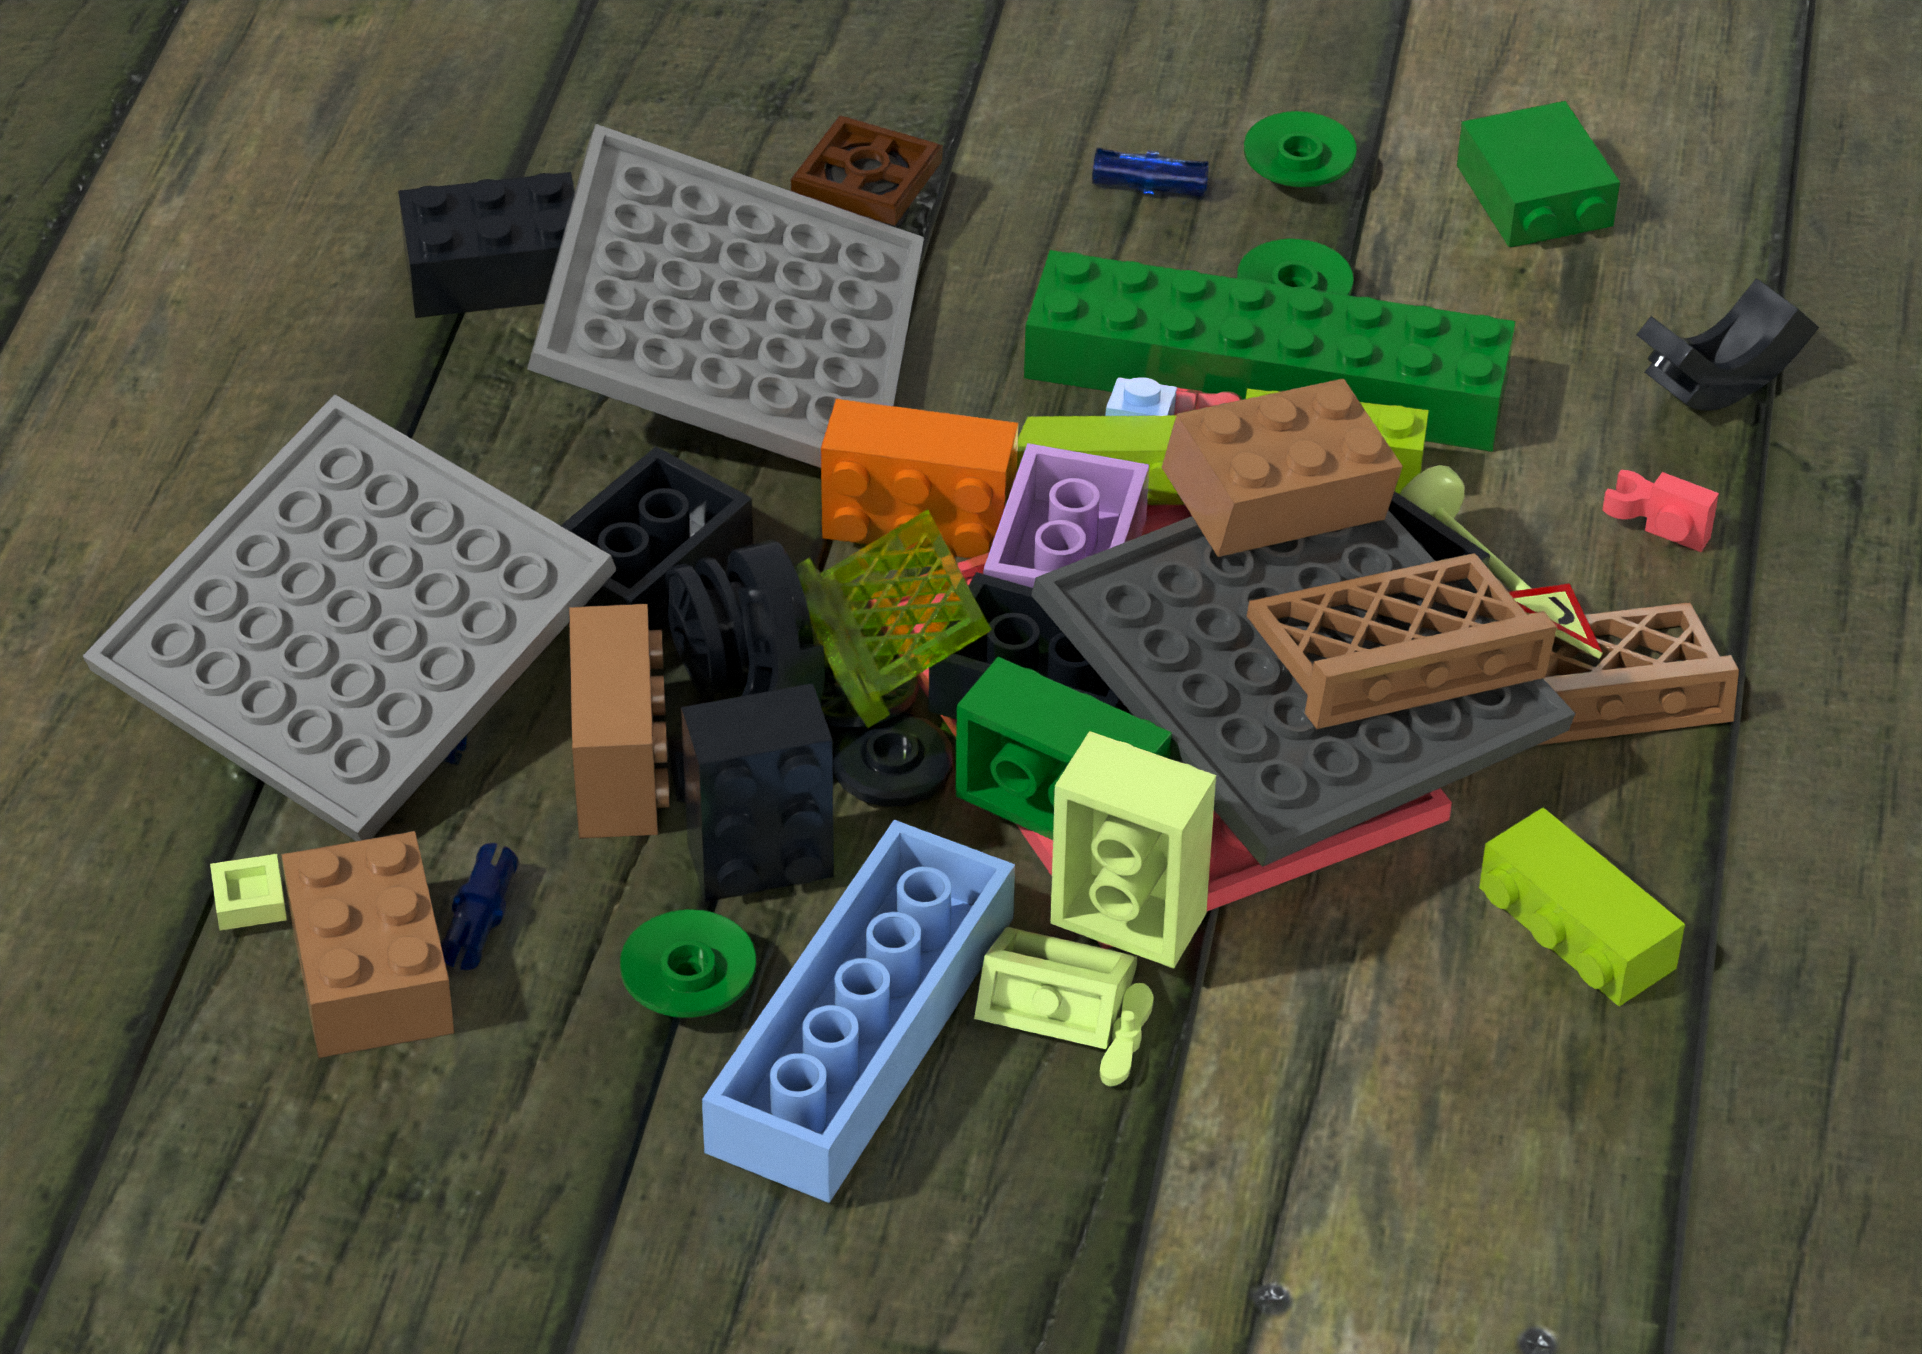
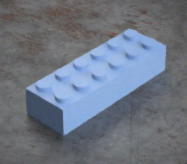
M893 820L703 1097L704 1153L830 1203L982 968L984 955L1013 920L1015 864Z

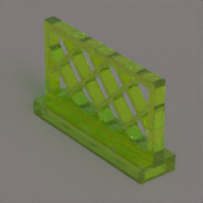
M928 509L822 573L818 571L810 557L794 566L806 598L811 623L821 645L824 647V653L835 678L867 728L890 715L883 700V695L992 631L943 534ZM917 542L913 549L905 550L907 547ZM924 567H932L927 575L918 576ZM890 570H898L892 579H885ZM864 574L859 580V582H851L852 580ZM946 593L939 603H931L937 594ZM911 596L906 605L897 606L903 597ZM877 599L872 608L863 609L869 600ZM962 620L945 631L951 621ZM925 623L919 633L910 634L916 624ZM890 626L884 636H876L882 627ZM896 654H904L899 659L890 663Z

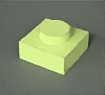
M277 854L210 864L220 931L287 920Z

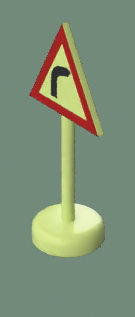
M1437 465L1428 468L1414 477L1403 488L1400 495L1490 554L1488 569L1511 590L1509 592L1510 595L1527 614L1544 611L1557 626L1556 637L1600 659L1603 652L1570 583L1531 588L1454 519L1463 503L1465 487L1457 473L1449 466Z

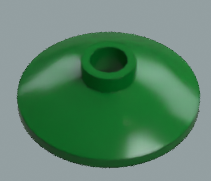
M1290 111L1267 116L1256 122L1249 129L1244 140V155L1250 167L1262 177L1287 186L1315 187L1334 182L1347 174L1356 160L1357 146L1350 131L1336 120L1317 113Z
M1278 239L1258 245L1241 259L1237 269L1238 279H1253L1258 282L1297 288H1311L1317 291L1349 296L1353 288V272L1345 258L1326 245L1304 239Z
M676 910L649 919L631 933L621 951L620 972L627 991L644 1007L672 1017H700L729 1007L745 994L755 976L756 953L747 933L727 917L704 910Z

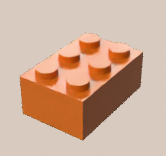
M836 399L821 446L822 538L904 550L920 546L921 548L933 551L938 546L944 545L949 549L951 556L969 559L989 553L1017 474L1018 423Z

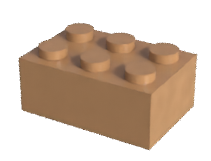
M1344 379L1177 413L1162 464L1163 471L1217 557L1385 520L1403 467Z
M647 604L569 607L572 750L579 839L658 835L657 808H670L668 768L655 769V763H665L668 760L666 721L653 722V716L666 714L664 675L651 676V669H663L662 630H649Z
M415 831L281 854L289 911L318 1058L454 1034L449 979Z

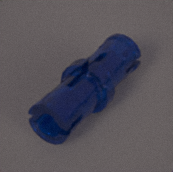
M1097 148L1093 163L1092 184L1142 189V194L1154 195L1155 191L1205 198L1209 176V161L1173 159L1160 156V151L1147 150L1146 154H1133Z
M488 843L481 846L477 852L476 862L467 884L460 886L456 891L452 903L454 916L445 938L441 941L444 961L451 967H454L460 949L463 946L466 949V953L460 970H472L478 967L491 928L498 926L502 921L506 909V902L503 898L511 878L519 865L516 854L506 846L503 847L496 866L491 864L498 844Z

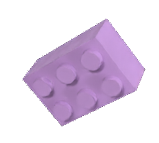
M1027 443L986 560L983 574L1033 588L1035 578L1140 537L1147 516L1149 464Z

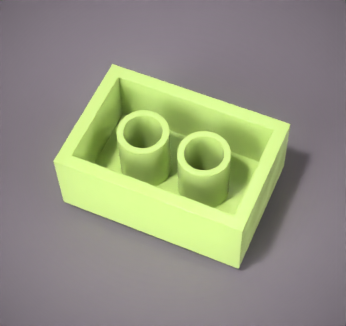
M1089 731L1055 784L1050 924L1175 968L1207 913L1216 775L1197 769L1192 765L1180 763L1142 750L1126 742L1117 741Z

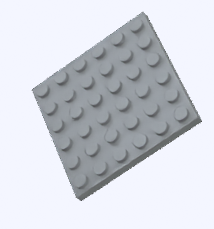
M595 124L587 147L527 370L821 468V446L836 399L888 406L894 405L924 237Z
M334 395L83 655V658L92 672L355 841L367 840L375 836L570 622L569 607H583L616 571V567L611 555L341 397Z

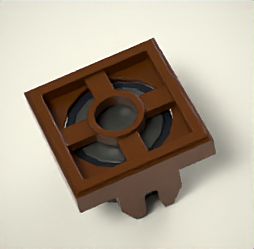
M839 115L791 178V191L898 228L906 221L911 203L941 164L943 145Z

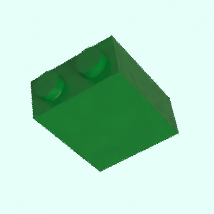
M1566 101L1462 121L1456 166L1509 248L1614 226L1620 181Z

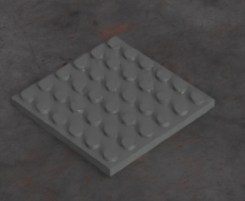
M1389 511L1386 514L1385 520L1217 557L1196 521L1191 516L1035 578L1031 594L1134 716L1149 720L1156 726L1172 732L1171 760L1189 764L1197 769L1216 775L1214 811L1262 867L1569 731L1575 716V712L1542 678L1325 728H1315L1304 713L1308 695L1247 618L1249 601L1435 562ZM1454 581L1443 583L1445 585L1459 588ZM1403 592L1388 595L1389 597L1421 606L1424 600L1423 598ZM1434 602L1431 608L1465 619L1468 613L1467 611ZM1346 604L1331 607V609L1364 618L1367 613L1366 610ZM1378 614L1375 622L1408 631L1411 626L1410 623ZM1478 615L1475 621L1480 624L1491 623L1487 617ZM1292 617L1277 619L1279 623L1302 630H1307L1310 624ZM1322 626L1318 632L1319 635L1351 644L1354 638L1352 635ZM1422 627L1419 635L1425 637L1441 634ZM1365 640L1362 648L1372 649L1385 645ZM1310 652L1306 655L1312 665L1314 661L1327 659Z

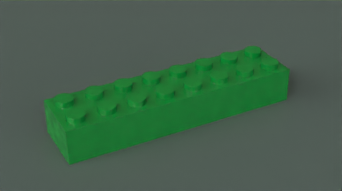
M1050 250L1025 325L1024 378L1112 392L1117 378L1132 379L1142 377L1152 379L1161 385L1198 390L1210 394L1225 391L1233 392L1240 395L1242 400L1246 399L1247 389L1282 392L1344 379L1359 402L1429 410L1426 442L1493 452L1509 375L1516 321L1494 318L1488 315H1474L1435 309L1429 306L1382 301L1370 297L1329 293L1311 288L1270 284L1253 279L1211 275L1194 270L1152 266L1135 261L1093 257L1076 252L1067 253Z

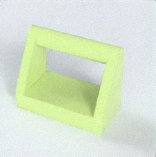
M1006 927L984 955L974 1019L1107 1049L1112 1041L1114 1023L1120 1018L1124 993L1131 986L1135 974L1137 956Z

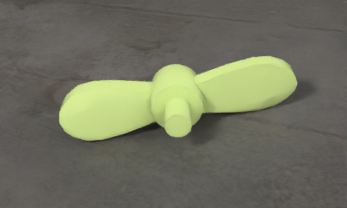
M1135 983L1128 987L1124 993L1121 1017L1115 1021L1113 1026V1042L1106 1051L1100 1066L1099 1076L1101 1081L1107 1086L1121 1084L1130 1074L1132 1054L1138 1050L1142 1038L1141 1027L1149 1018L1153 1008V993L1144 983Z

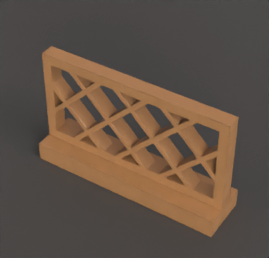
M1475 553L1249 601L1247 618L1308 695L1304 713L1316 729L1545 678L1557 629L1555 623L1544 611L1527 614ZM1467 578L1478 592L1477 594L1443 583ZM1403 592L1423 598L1424 600L1421 606L1389 597L1388 595ZM1434 602L1467 611L1468 613L1465 619L1431 608ZM1346 604L1366 610L1367 613L1364 618L1331 609V607ZM1378 614L1410 623L1411 626L1408 631L1375 622ZM1478 615L1497 620L1486 624L1475 622ZM1292 617L1310 624L1307 630H1302L1279 623L1277 619ZM1322 626L1352 635L1354 638L1351 644L1319 635L1318 632ZM1422 627L1441 633L1427 637L1419 635ZM1365 640L1385 645L1372 649L1362 648ZM1310 652L1327 659L1314 661L1312 665L1306 655Z
M1690 602L1586 614L1585 616L1595 636L1610 634L1623 639L1618 645L1597 639L1603 654L1599 659L1602 661L1596 667L1572 659L1578 652L1591 657L1594 656L1556 636L1553 643L1562 647L1556 653L1551 651L1546 677L1543 679L1575 712V716L1569 731L1538 745L1734 722L1739 669L1731 655L1719 656ZM1681 626L1684 632L1678 638H1675L1655 629ZM1641 645L1663 654L1656 660L1636 653L1634 650Z

